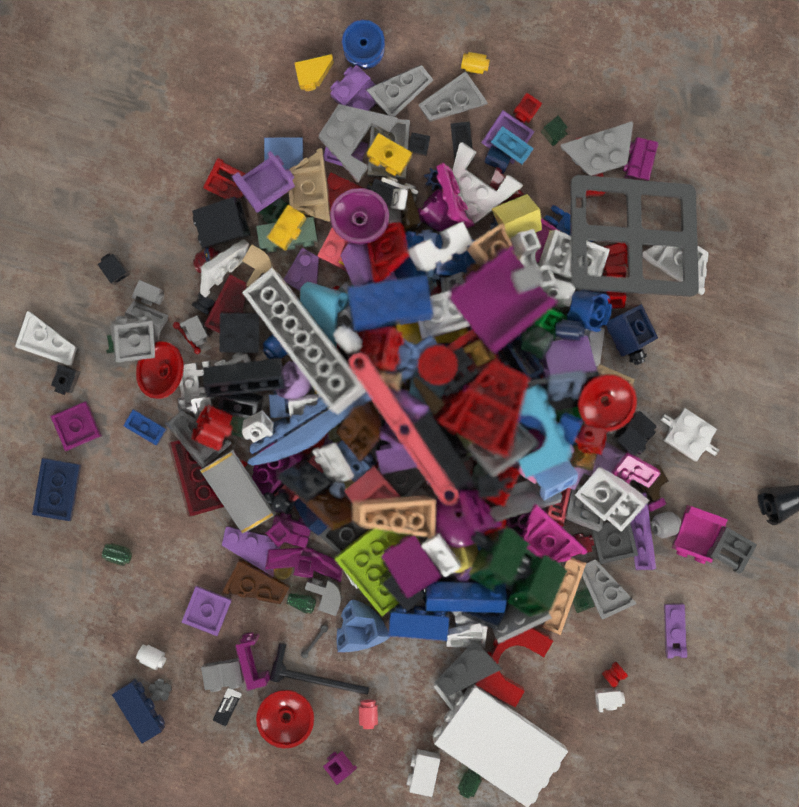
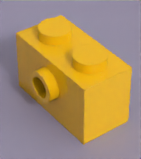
M378 133L367 152V157L370 158L368 161L373 165L385 167V171L389 174L401 176L412 157V152Z
M288 205L268 235V240L286 251L293 239L296 240L300 235V228L307 218L304 214Z

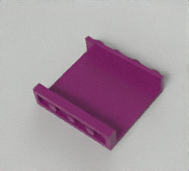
M513 246L508 249L506 247L502 248L496 254L497 258L495 260H487L481 265L482 270L477 274L475 272L471 273L465 278L467 281L462 286L458 284L449 291L451 293L448 298L493 354L558 302L553 296L549 297L541 286L517 294L511 275L513 272L524 269L525 266L513 253Z

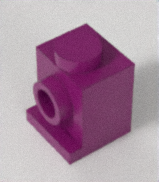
M336 751L326 758L328 762L323 766L336 785L357 769L356 765H352L343 751L338 754Z

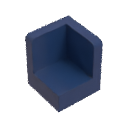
M491 145L484 162L495 168H500L502 170L501 173L504 175L511 157Z

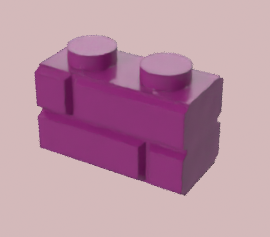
M636 137L633 142H630L629 160L622 170L625 172L624 177L633 180L649 181L659 143Z
M281 512L280 515L276 514L272 526L281 520L293 533L285 542L306 548L311 530L307 528L301 517H299V520L293 519L289 513L284 514Z

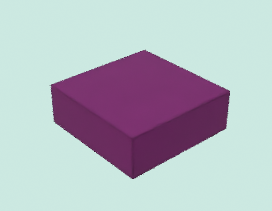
M281 520L266 532L278 547L293 534Z

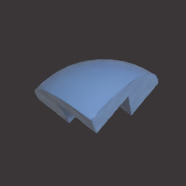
M351 600L346 605L341 614V617H343L342 627L337 629L336 641L338 652L364 650L390 638L386 625L373 609L356 600Z

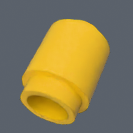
M463 53L461 69H465L466 72L483 74L484 71H488L490 59H486L487 55Z

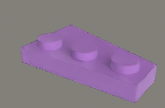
M226 526L222 546L273 577L275 569L265 570L268 549H280L281 545L278 547L268 535L251 531L242 534L239 528Z

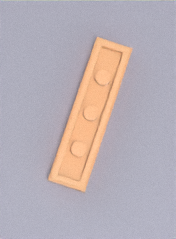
M572 557L566 561L564 568L568 571L553 607L549 611L552 619L544 622V629L561 635L586 566L585 562Z

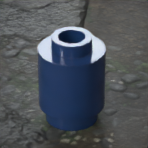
M562 320L557 322L556 337L580 341L581 337L585 336V326L582 325V321Z

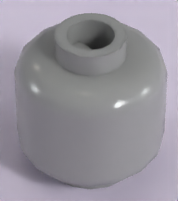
M671 511L657 514L654 516L653 521H651L652 532L662 539L678 534L681 526L680 518Z

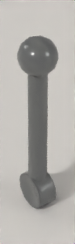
M327 625L321 626V631L318 633V635L315 637V639L312 641V643L309 645L306 651H303L301 653L302 658L305 659L308 657V653L319 640V638L322 636V634L328 631Z

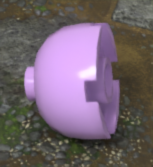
M294 361L287 362L283 367L285 388L276 389V393L285 399H298L310 392L312 384Z

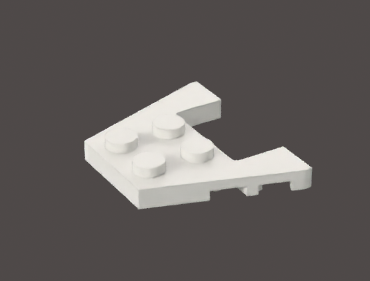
M461 142L458 147L453 174L460 188L458 196L462 198L468 210H465L467 218L472 219L474 223H478L492 212V208L497 207L514 192L522 188L523 184L507 175L497 191L467 170L468 165L477 152Z

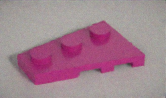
M444 163L436 166L438 170L437 179L443 187L442 196L448 204L447 213L450 219L458 223L463 222L466 228L475 226L473 220L468 219L465 210H468L466 203L458 196L460 188L452 169Z

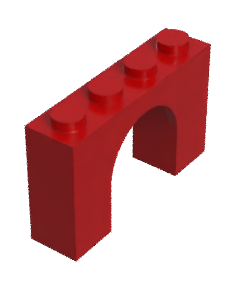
M533 627L501 643H498L495 637L492 643L494 647L491 652L487 651V653L498 664L502 653L512 646H523L545 657L553 643V639ZM500 671L475 683L476 686L516 708L525 692L521 685L505 677Z

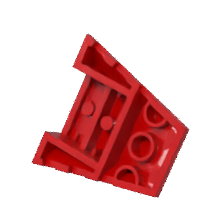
M493 360L476 379V382L463 393L464 395L459 401L454 403L444 417L442 416L438 422L459 436L495 454L509 458L529 377Z

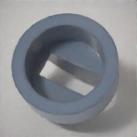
M342 482L332 483L329 488L330 494L336 498L344 497L345 484Z

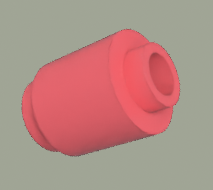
M361 700L358 706L359 725L363 726V729H373L375 725H378V706L375 700Z

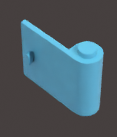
M306 282L300 289V301L336 347L337 342L333 335L337 331L338 312L343 311L348 304L347 294L319 284Z

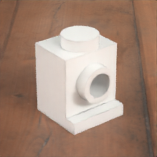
M262 410L243 420L242 434L245 439H251L254 443L266 436H272L274 423Z
M618 687L595 689L596 707L599 713L603 712V708H606V710H616L617 707L625 704L624 693Z

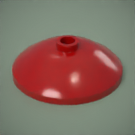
M159 341L154 343L155 358L138 360L136 367V379L140 390L146 396L154 399H163L171 395L179 386L184 372L183 357L178 348L171 343Z
M613 374L600 375L590 380L582 389L578 399L579 414L589 427L605 429L606 432L617 430L628 423L637 405V397L632 385L626 379ZM606 396L607 399L602 402V397Z
M292 690L273 692L262 701L258 708L256 716L257 728L263 739L272 746L278 748L296 747L303 743L312 732L314 725L313 708L309 701L298 692ZM288 713L290 718H284L283 714Z

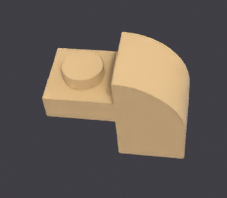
M251 244L242 260L245 264L255 269L246 284L247 287L273 268L270 257L264 251Z

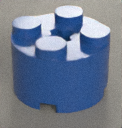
M591 290L575 291L572 295V303L567 314V320L582 321V325L585 326L586 330L601 331L602 329L599 328L602 325H606L611 316L612 305L608 303L609 296Z

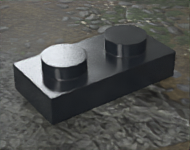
M470 121L450 124L454 163L461 142L473 149Z

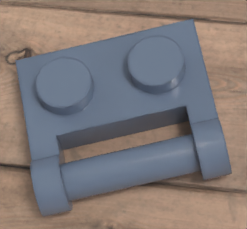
M573 371L549 375L545 391L547 394L546 400L560 401L563 398L578 400L581 393V385L586 378L585 373ZM574 381L573 387L568 388L569 383Z

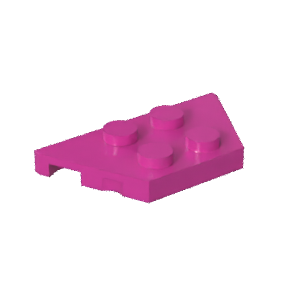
M536 503L533 505L521 537L529 543L527 548L538 557L545 554L558 562H565L574 555L580 553L584 555L588 552L582 544Z

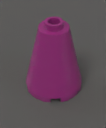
M441 188L437 189L425 200L422 207L423 210L420 207L417 210L421 222L438 232H442L458 223L451 220L447 213L448 204L442 196L443 190Z

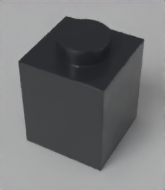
M109 253L100 259L101 262L97 264L113 285H116L130 275L127 268L115 254Z

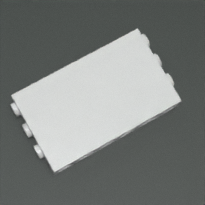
M475 683L470 685L466 692L457 698L453 710H449L446 713L443 724L438 726L432 735L436 746L526 807H529L531 803L533 804L537 800L538 793L547 786L550 776L559 769L560 762L568 753L565 745L487 691L476 686Z

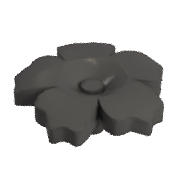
M160 678L155 681V684H150L148 687L149 692L153 693L151 696L153 701L162 699L165 702L170 695L169 691L172 690L171 685L167 682L164 684V679Z

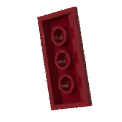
M179 440L169 442L168 445L188 517L223 508L224 505L200 471L202 468Z

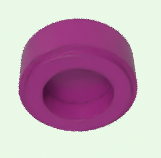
M662 497L649 503L648 510L652 512L666 505L667 502Z

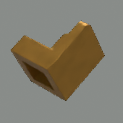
M482 340L464 348L465 353H471L477 367L496 358L495 354L489 350Z

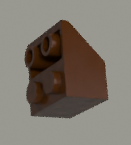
M369 402L353 408L336 432L360 462L363 461L380 438L381 416Z

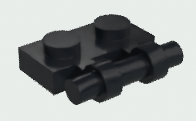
M462 347L453 353L457 360V372L455 375L462 372L464 377L456 382L453 379L448 382L449 387L443 390L447 397L453 393H458L460 388L468 383L470 384L480 375L477 369L471 372L468 371L467 367L472 365L473 362Z

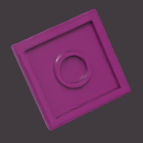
M87 401L50 416L65 451H69L102 436Z

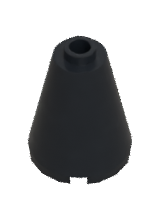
M799 485L760 489L761 494L757 497L758 505L762 515H767L769 518L766 520L769 524L778 525L799 511Z

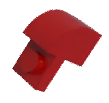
M626 266L606 267L603 276L625 278ZM603 291V294L609 296L608 303L612 305V309L625 308L627 297L625 292Z

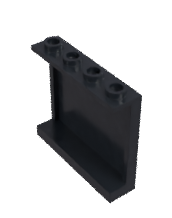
M429 413L414 422V427L454 490L478 491L472 478L431 414Z

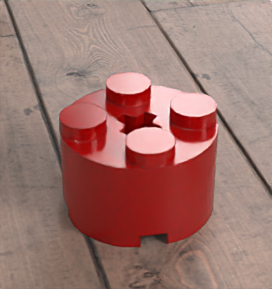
M211 405L205 406L196 420L198 425L197 429L193 428L192 440L219 451L223 445L224 437H228L232 431V426L230 425L232 415Z

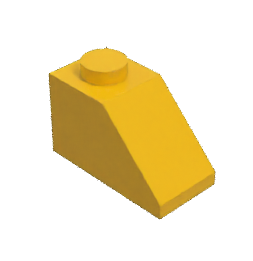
M332 54L294 63L300 89L312 91L317 86H320L334 64Z

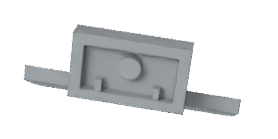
M530 480L514 484L512 488L514 492L509 494L504 507L490 508L491 512L489 514L494 521L504 520L530 512L535 503L540 508L560 503L562 494L559 492L544 501L540 496L538 483L534 484Z

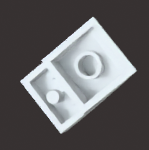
M558 230L550 231L538 266L549 265L552 273L571 279V236ZM587 241V273L592 276H601L610 250ZM577 256V266H582V256Z
M601 467L595 471L575 495L604 521L606 519L609 520L621 532L649 501L628 483Z

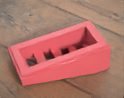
M571 488L561 491V502L554 504L560 506V509L554 508L553 505L546 507L545 512L556 522L564 523ZM554 511L560 513L559 517L552 515L551 512Z

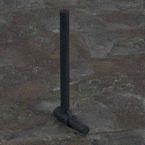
M279 643L270 681L280 682L286 677L368 695L369 687L286 670L283 659L287 644Z

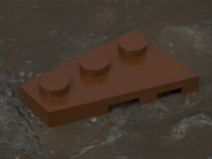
M240 559L222 594L239 595L238 597H250L259 601L281 604L290 586Z

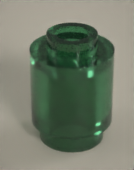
M107 543L103 548L102 558L107 562L125 566L126 563H130L132 553L128 547Z
M470 768L468 771H465L457 787L460 790L459 794L468 799L470 796L475 797L482 782V776Z

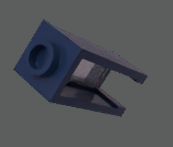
M519 333L504 345L501 350L507 359L512 362L511 365L517 372L529 377V381L539 380L544 369L521 333Z

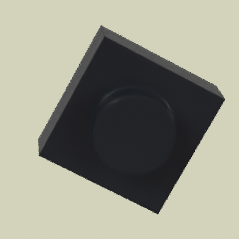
M412 132L408 150L412 154L427 156L430 136Z

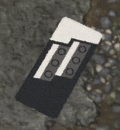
M228 688L213 721L227 726L241 697V693Z

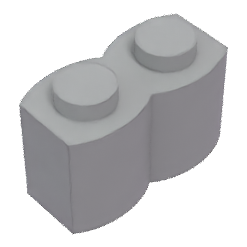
M239 658L206 663L201 666L205 690H210V692H217L222 690L221 687L228 686L229 689H236L241 687L240 684H243L245 681Z

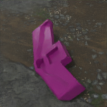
M313 548L268 549L265 570L294 567V576L312 578L313 572L316 571L338 582L342 580L343 569L336 560Z

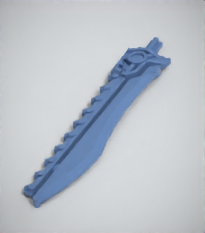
M431 335L415 346L413 343L404 340L403 344L399 347L398 355L400 361L396 365L395 371H385V373L394 375L401 373L402 382L414 378L415 372L419 373L418 359L428 347L437 345L436 341ZM366 391L341 413L336 414L331 409L327 410L329 408L328 405L319 396L317 405H306L303 409L304 414L292 415L289 419L290 423L279 424L275 434L270 437H264L262 443H252L249 447L250 453L259 454L249 459L248 464L254 466L277 461L313 446L345 419L353 408L368 403L372 398Z

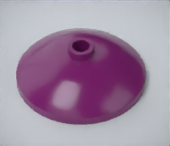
M363 188L351 189L342 193L334 201L330 213L331 224L338 236L345 241L354 244H365L378 239L384 233L389 222V210L383 198L377 193ZM362 220L363 223L359 224L356 221Z
M458 489V492H459V493H461V492H463V491H468V490H464V489ZM452 490L444 493V497L452 500L455 498V493ZM459 496L457 501L451 505L443 503L438 497L435 500V535L439 534L446 544L451 547H467L474 544L470 537L475 531H469ZM457 512H461L462 517L457 518L455 517V514ZM482 530L479 532L484 535L486 530Z

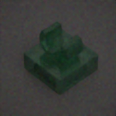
M587 588L576 592L572 602L576 613L595 607Z

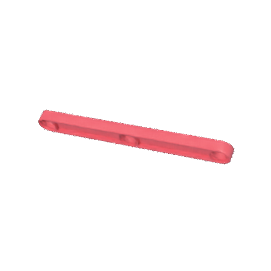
M363 353L355 354L350 359L351 369L441 501L447 505L454 504L459 496L458 489L454 490L413 423L369 358ZM356 357L364 359V367L357 368L354 365ZM401 424H407L410 427L408 434L400 432L399 426ZM452 490L455 493V498L452 500L446 499L444 492Z

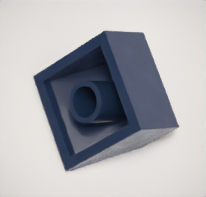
M642 304L610 319L606 324L607 330L611 334L621 357L658 339Z

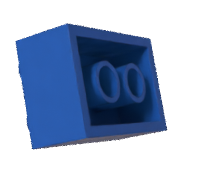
M397 604L391 609L389 636L447 641L449 627L448 611H426V607L421 605H415L414 608L407 611L401 604Z

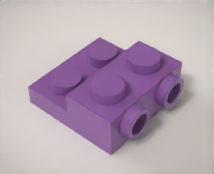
M357 65L354 68L350 66L343 74L345 78L341 82L337 80L331 86V97L340 105L370 111L377 103L365 89L376 84Z

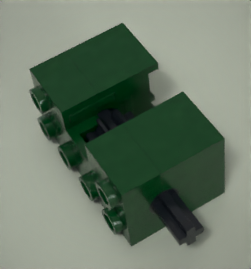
M507 527L487 536H484L479 531H475L471 535V541L481 548L468 574L470 577L491 591L494 590L495 585L504 582L511 584L514 581L515 584L507 602L529 617L552 609L568 571L562 567L561 563L552 560L545 554L539 557L527 549L529 543L518 536L514 530Z

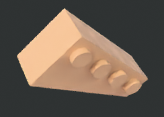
M501 223L473 242L467 251L478 265L485 263L489 259L491 261L497 258L496 254L502 248L506 247L508 249L512 246V242L505 232L504 223Z
M423 495L353 501V521L365 527L432 538L435 536V499Z

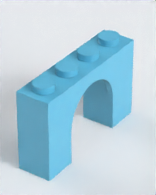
M539 384L526 389L520 416L531 415L538 418L546 428L547 438L543 447L528 453L518 460L526 478L568 461L572 457L571 453H573L570 443L566 442L563 437L564 430L562 426L557 424L554 418L556 414L553 407L549 406L546 401L547 394L543 388H540Z

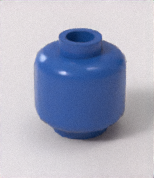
M271 334L263 342L262 352L269 360L282 359L288 354L274 334Z

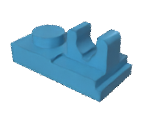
M503 126L491 141L493 145L521 165H523L534 150V148Z

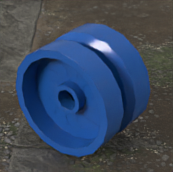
M368 20L355 21L343 33V51L350 65L354 67L357 65L360 69L366 70L375 67L381 62L385 52V39L382 30L377 24Z

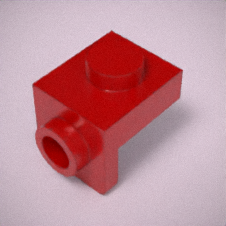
M526 93L514 109L515 118L522 123L527 122L529 124L543 103Z

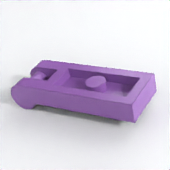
M664 604L666 657L680 656V658H687L685 604ZM673 643H679V648L673 649Z

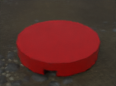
M434 345L428 347L418 359L420 376L432 385L448 383L457 372L455 354L444 346Z

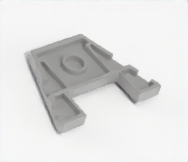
M339 104L318 136L329 151L338 158L343 167L359 182L368 169V165L352 157L354 151L371 126L389 135L398 122V118Z

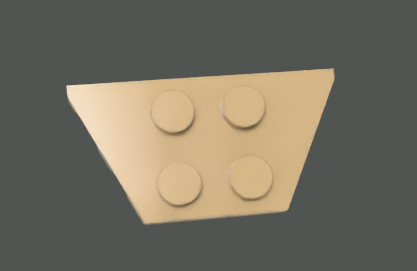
M319 148L316 150L317 153L309 158L306 157L297 166L289 169L294 176L292 181L295 185L289 191L290 206L300 213L330 222L331 212L324 150Z

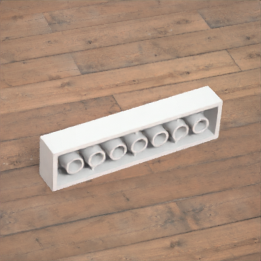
M271 268L242 292L331 411L336 414L341 413L366 392V389L348 362L277 271Z

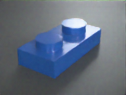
M135 409L132 410L123 425L154 445L159 444L167 428Z

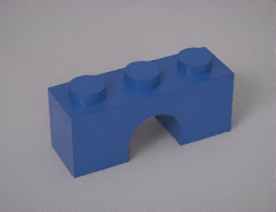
M565 413L557 424H560L564 430L563 437L565 441L572 445L584 420ZM531 415L519 416L518 421L522 423L523 427L537 429L541 435L547 437L546 428L538 418Z

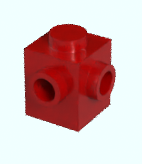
M582 425L581 431H579L575 439L579 450L585 454L595 453L602 455L607 440L605 429Z

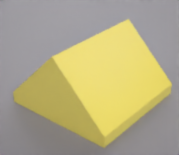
M528 194L492 208L498 225L504 223L505 232L510 239L520 232L534 229L536 233L542 230L540 208Z

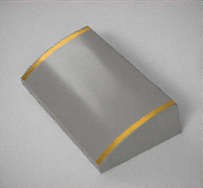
M233 450L200 470L242 534L275 515Z

